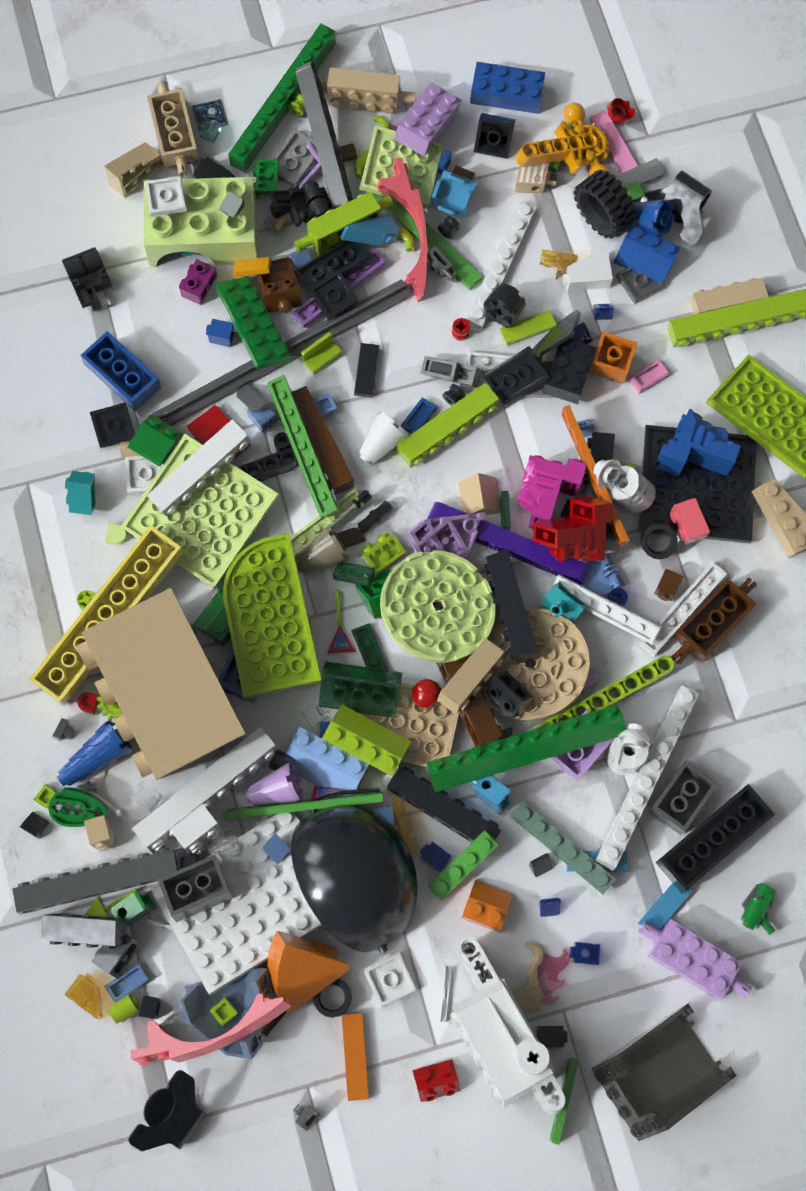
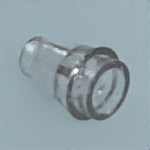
M225 830L207 846V849L213 856L234 849L235 845L239 842L232 830Z

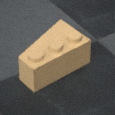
M144 142L104 165L109 185L125 198L162 165L161 155L148 143Z

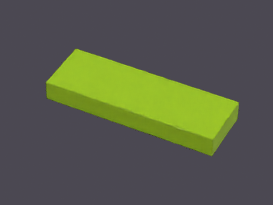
M548 310L515 322L509 328L502 327L500 328V333L506 346L550 331L556 325L551 311Z

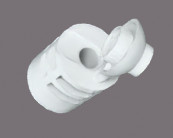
M615 459L600 460L595 465L594 474L596 475L597 483L600 487L607 488L610 497L626 509L638 513L652 505L655 499V487L634 468L621 466V463Z
M629 724L628 729L621 732L611 742L606 751V763L614 773L627 776L635 773L644 764L648 757V746H650L649 737L646 735V728L638 724Z

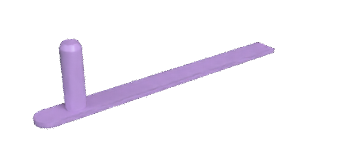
M308 142L306 147L318 161V164L297 185L299 189L321 168L317 149L312 142ZM272 214L263 222V225L269 224L274 219Z

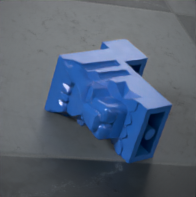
M689 409L686 415H682L673 440L670 439L667 445L663 444L657 458V462H660L657 469L679 477L687 461L727 476L736 461L741 446L728 441L729 433L726 431V428L712 426L710 422L702 420V416Z

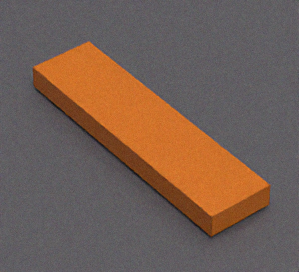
M362 1013L342 1015L348 1101L369 1099Z

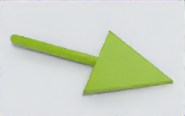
M133 889L104 908L98 897H96L85 915L108 917L105 911L118 904L133 892L138 891V889Z

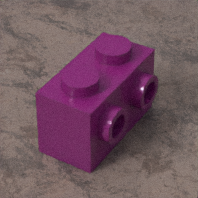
M196 259L194 264L189 266L186 278L182 279L179 284L181 297L201 305L217 278L216 267Z

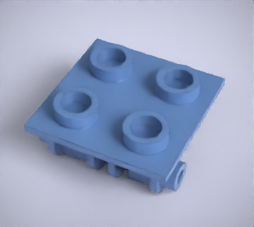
M609 553L605 554L604 561L595 560L587 562L590 568L583 582V586L587 589L605 596L626 586Z

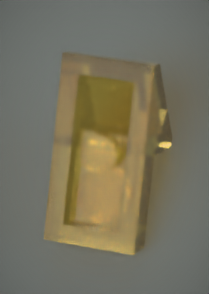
M542 249L540 265L557 267L555 279H558L566 273L568 266L577 262L578 255Z

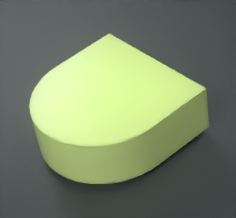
M109 523L105 543L122 544L127 537L126 531L120 525Z

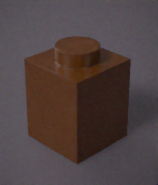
M665 569L654 594L658 595L657 597L661 600L672 601L683 576Z

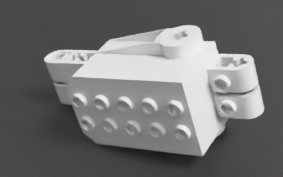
M471 937L464 938L459 946L460 959L478 992L452 1006L451 1019L455 1027H460L462 1031L461 1037L466 1047L470 1046L472 1049L471 1056L477 1066L480 1065L482 1067V1076L487 1085L491 1084L493 1088L492 1094L497 1104L501 1103L503 1108H506L533 1092L532 1097L538 1107L542 1105L545 1112L549 1115L559 1114L564 1107L565 1096L554 1077L556 1070L549 1060L548 1050L537 1039L505 980L498 978L479 942ZM469 949L475 951L473 954L465 953ZM480 970L484 971V977L482 979ZM552 1091V1099L554 1101L558 1100L557 1106H555L554 1103L551 1105L549 1104L551 1100L550 1094L552 1093Z

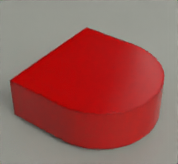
M90 692L82 693L77 700L78 707L83 712L94 715L99 703L97 697H100V695Z

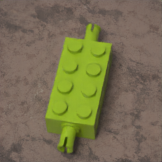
M371 191L361 194L356 199L350 202L347 201L336 209L328 210L320 217L312 218L307 223V236L293 241L294 246L298 252L312 246L317 256H320L345 241L340 236L346 225L380 217L382 210L393 206V201L389 195L376 201Z

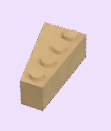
M773 479L751 491L786 556L790 557L805 549L806 513L784 488Z

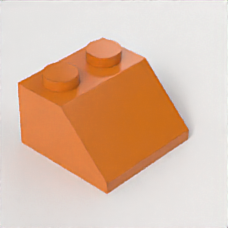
M475 880L461 918L499 933L506 918L513 894Z

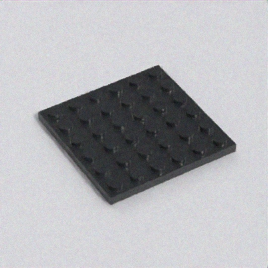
M646 425L644 430L642 475L654 485L656 492L652 505L648 509L639 512L638 532H643L644 528L651 523L663 522L669 525L678 536V527L676 523H673L670 512L675 504L695 498L710 531L704 539L751 544L754 495L751 491L755 488L757 442L748 435L729 433L728 441L734 442V444L741 447L736 461L727 476L686 461L678 477L657 469L660 463L657 462V458L663 444L667 445L670 439L673 440L676 428ZM655 530L652 532L653 534L668 535V533L664 530Z

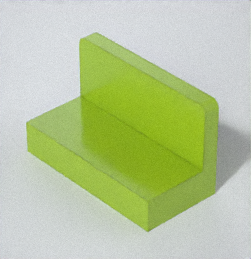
M328 332L301 352L303 364L313 375L342 354V350L333 341L331 332Z

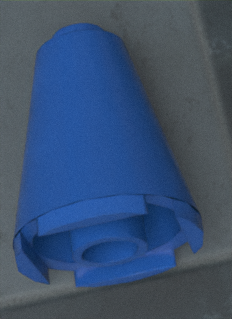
M656 200L633 203L635 204L636 208L634 210L637 215L635 216L636 220L632 224L660 237L670 232L675 219V215L672 214L674 205L671 201Z

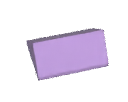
M614 739L554 756L551 759L564 772L579 781Z

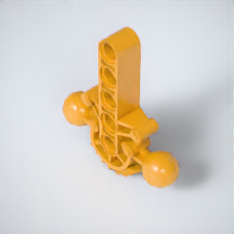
M574 102L568 104L564 109L563 117L565 121H562L554 131L557 138L526 143L515 158L517 164L522 167L565 160L572 174H576L581 167L590 165L591 169L588 177L600 169L603 172L605 170L608 171L609 175H611L610 170L605 165L600 164V162L605 161L609 154V137H605V132H602L600 127H595V123L584 125L585 109L581 104ZM568 124L573 125L575 129L568 127Z

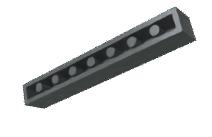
M165 848L158 850V854L154 855L144 853L138 855V858L133 860L123 858L113 865H110L109 862L98 865V868L90 870V867L79 869L78 873L71 875L70 872L58 874V878L50 879V877L40 878L38 883H19L17 888L12 889L16 913L20 915L158 882L159 878L178 871L175 852Z

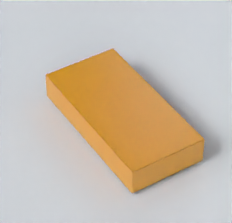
M270 256L235 261L234 277L270 273Z

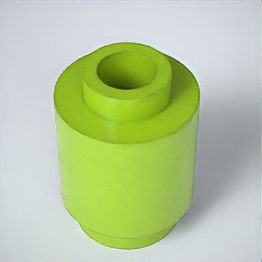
M127 994L111 1005L112 1008L108 1012L116 1024L123 1023L138 1013V1007L141 1005L135 995L131 997Z

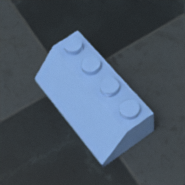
M301 727L297 730L286 752L288 756L295 759L293 765L298 775L320 787L336 790H357L369 770L368 763ZM335 794V795H337V796H344V795H353V794H341V795Z

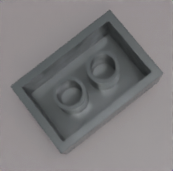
M685 760L648 812L682 835L716 789L718 783Z
M216 855L158 879L170 915L175 922H179L233 898L220 861Z

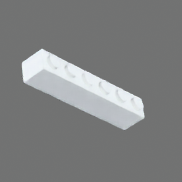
M232 419L151 491L147 497L165 516L174 513L178 508L177 506L182 501H187L195 489L203 487L206 480L210 476L216 475L224 463L231 462L239 450H244L248 446L250 438Z

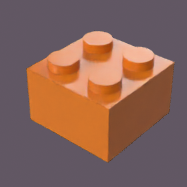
M602 331L589 373L624 383L638 342Z

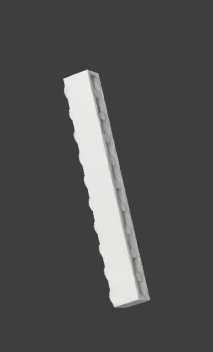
M683 685L677 690L649 748L648 757L639 768L595 859V862L611 871L617 867L699 693Z

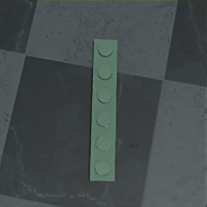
M524 801L510 815L514 821L602 895L616 880Z

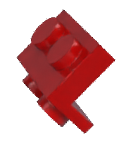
M453 1059L412 1070L420 1102H430L438 1097L451 1096L461 1091Z

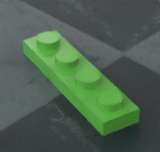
M484 830L428 884V887L442 901L499 843Z

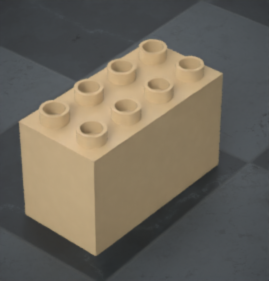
M171 588L81 632L85 642L77 645L76 648L89 671L99 666L104 678L94 683L107 706L117 702L122 715L114 718L113 721L122 739L126 742L135 737L141 751L132 755V758L142 778L153 773L155 779L158 780L245 734Z

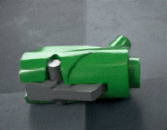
M763 883L754 886L742 903L744 908L741 916L743 926L754 930V928L759 929L761 925L769 935L776 931L767 920V911L769 908H772L777 894L774 889Z

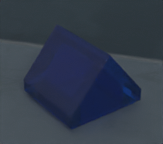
M611 303L594 304V320H612L614 308Z

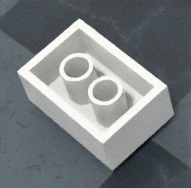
M203 804L170 829L186 852L196 856L205 850L204 847L211 842L213 844L221 838L220 834L223 832Z

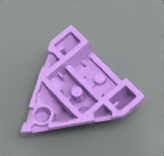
M486 513L424 519L408 531V541L416 553L438 550L450 552L467 559L478 533V525L484 519Z

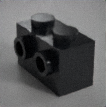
M508 671L495 675L485 692L512 719L524 714L534 698Z

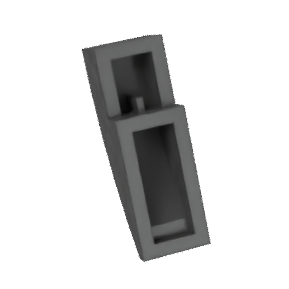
M429 356L424 357L421 374L476 388H478L482 370L477 367Z

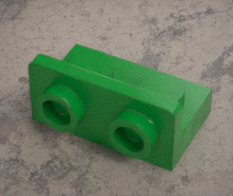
M257 159L256 166H253V177H256V182H254L256 199H260V194L269 195L270 191H277L278 160Z

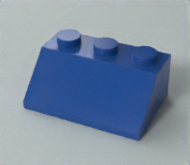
M632 224L614 259V263L624 268L633 267L632 271L644 273L648 279L659 284V281H665L678 257L681 247Z

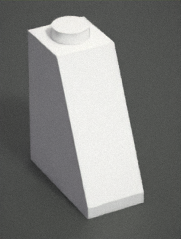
M604 247L567 267L566 274H563V284L567 285V291L611 287L613 278L608 247Z

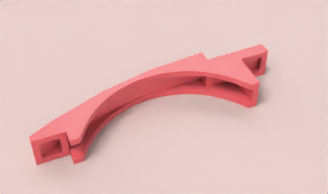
M402 157L395 158L393 163L395 176L379 179L377 189L378 192L389 195L402 204L410 213L418 228L420 236L419 259L406 276L407 278L404 282L407 283V286L413 285L417 302H419L424 295L428 248L425 216L419 189L413 190L412 181L408 180L407 164L403 163Z
M263 993L258 994L247 1014L235 1027L215 1039L204 1042L178 1040L162 1024H157L154 1020L148 1021L149 1047L130 1051L131 1060L138 1062L139 1065H149L154 1060L166 1061L169 1059L180 1063L212 1053L248 1036L290 1008L291 1002L284 997L271 1000V998H265Z

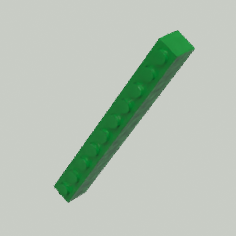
M320 23L228 153L230 166L246 173L288 113L290 102L294 101L296 94H301L295 71L296 68L313 61L317 69H319L336 44L335 30Z
M617 704L426 762L435 793L617 738L621 732L626 730L624 717Z

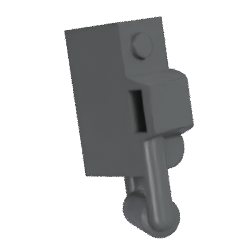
M436 246L431 248L427 252V261L430 263L429 266L432 272L437 273L441 277L447 276L448 280L453 283L457 282L458 277L451 272L453 264Z

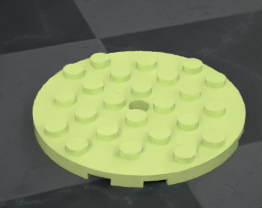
M438 550L412 554L397 564L386 578L380 597L382 619L393 640L409 654L435 663L454 662L471 655L483 640L487 639L492 630L495 620V604L490 585L472 563L456 554ZM433 603H441L443 609L436 611Z

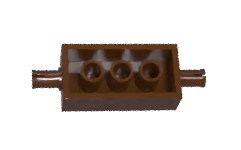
M748 577L740 587H737L727 578L675 632L673 638L682 645L671 656L673 661L680 656L676 664L681 665L690 654L702 663L753 610L757 604L747 596L757 586L755 581L748 586L753 579Z

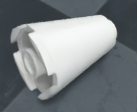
M380 412L359 451L361 454L360 458L367 464L370 462L374 464L395 448L399 442L408 437L409 434L401 426L399 427L393 419Z

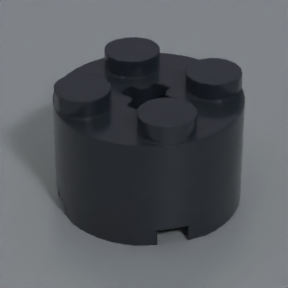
M509 284L497 285L484 301L485 317L489 321H494L505 328H509L526 307L525 298H521L518 295L519 291Z

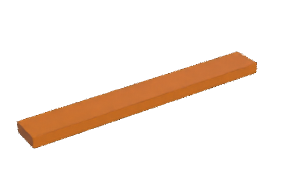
M570 405L564 406L561 416L581 461L587 464L585 470L598 499L613 503L607 488H602L597 483V478L594 474L595 461ZM613 504V517L609 525L619 547L627 545L629 538Z

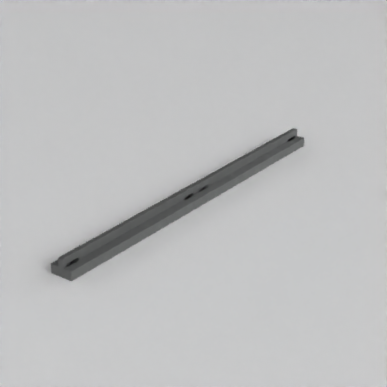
M401 279L363 299L330 321L326 319L284 342L288 351L294 349L289 352L292 357L291 361L300 357L302 351L328 332H331L332 337L335 338L409 298L411 292L407 288V283ZM250 360L152 413V415L160 419L166 418L163 422L172 426L287 363L257 370L253 361Z

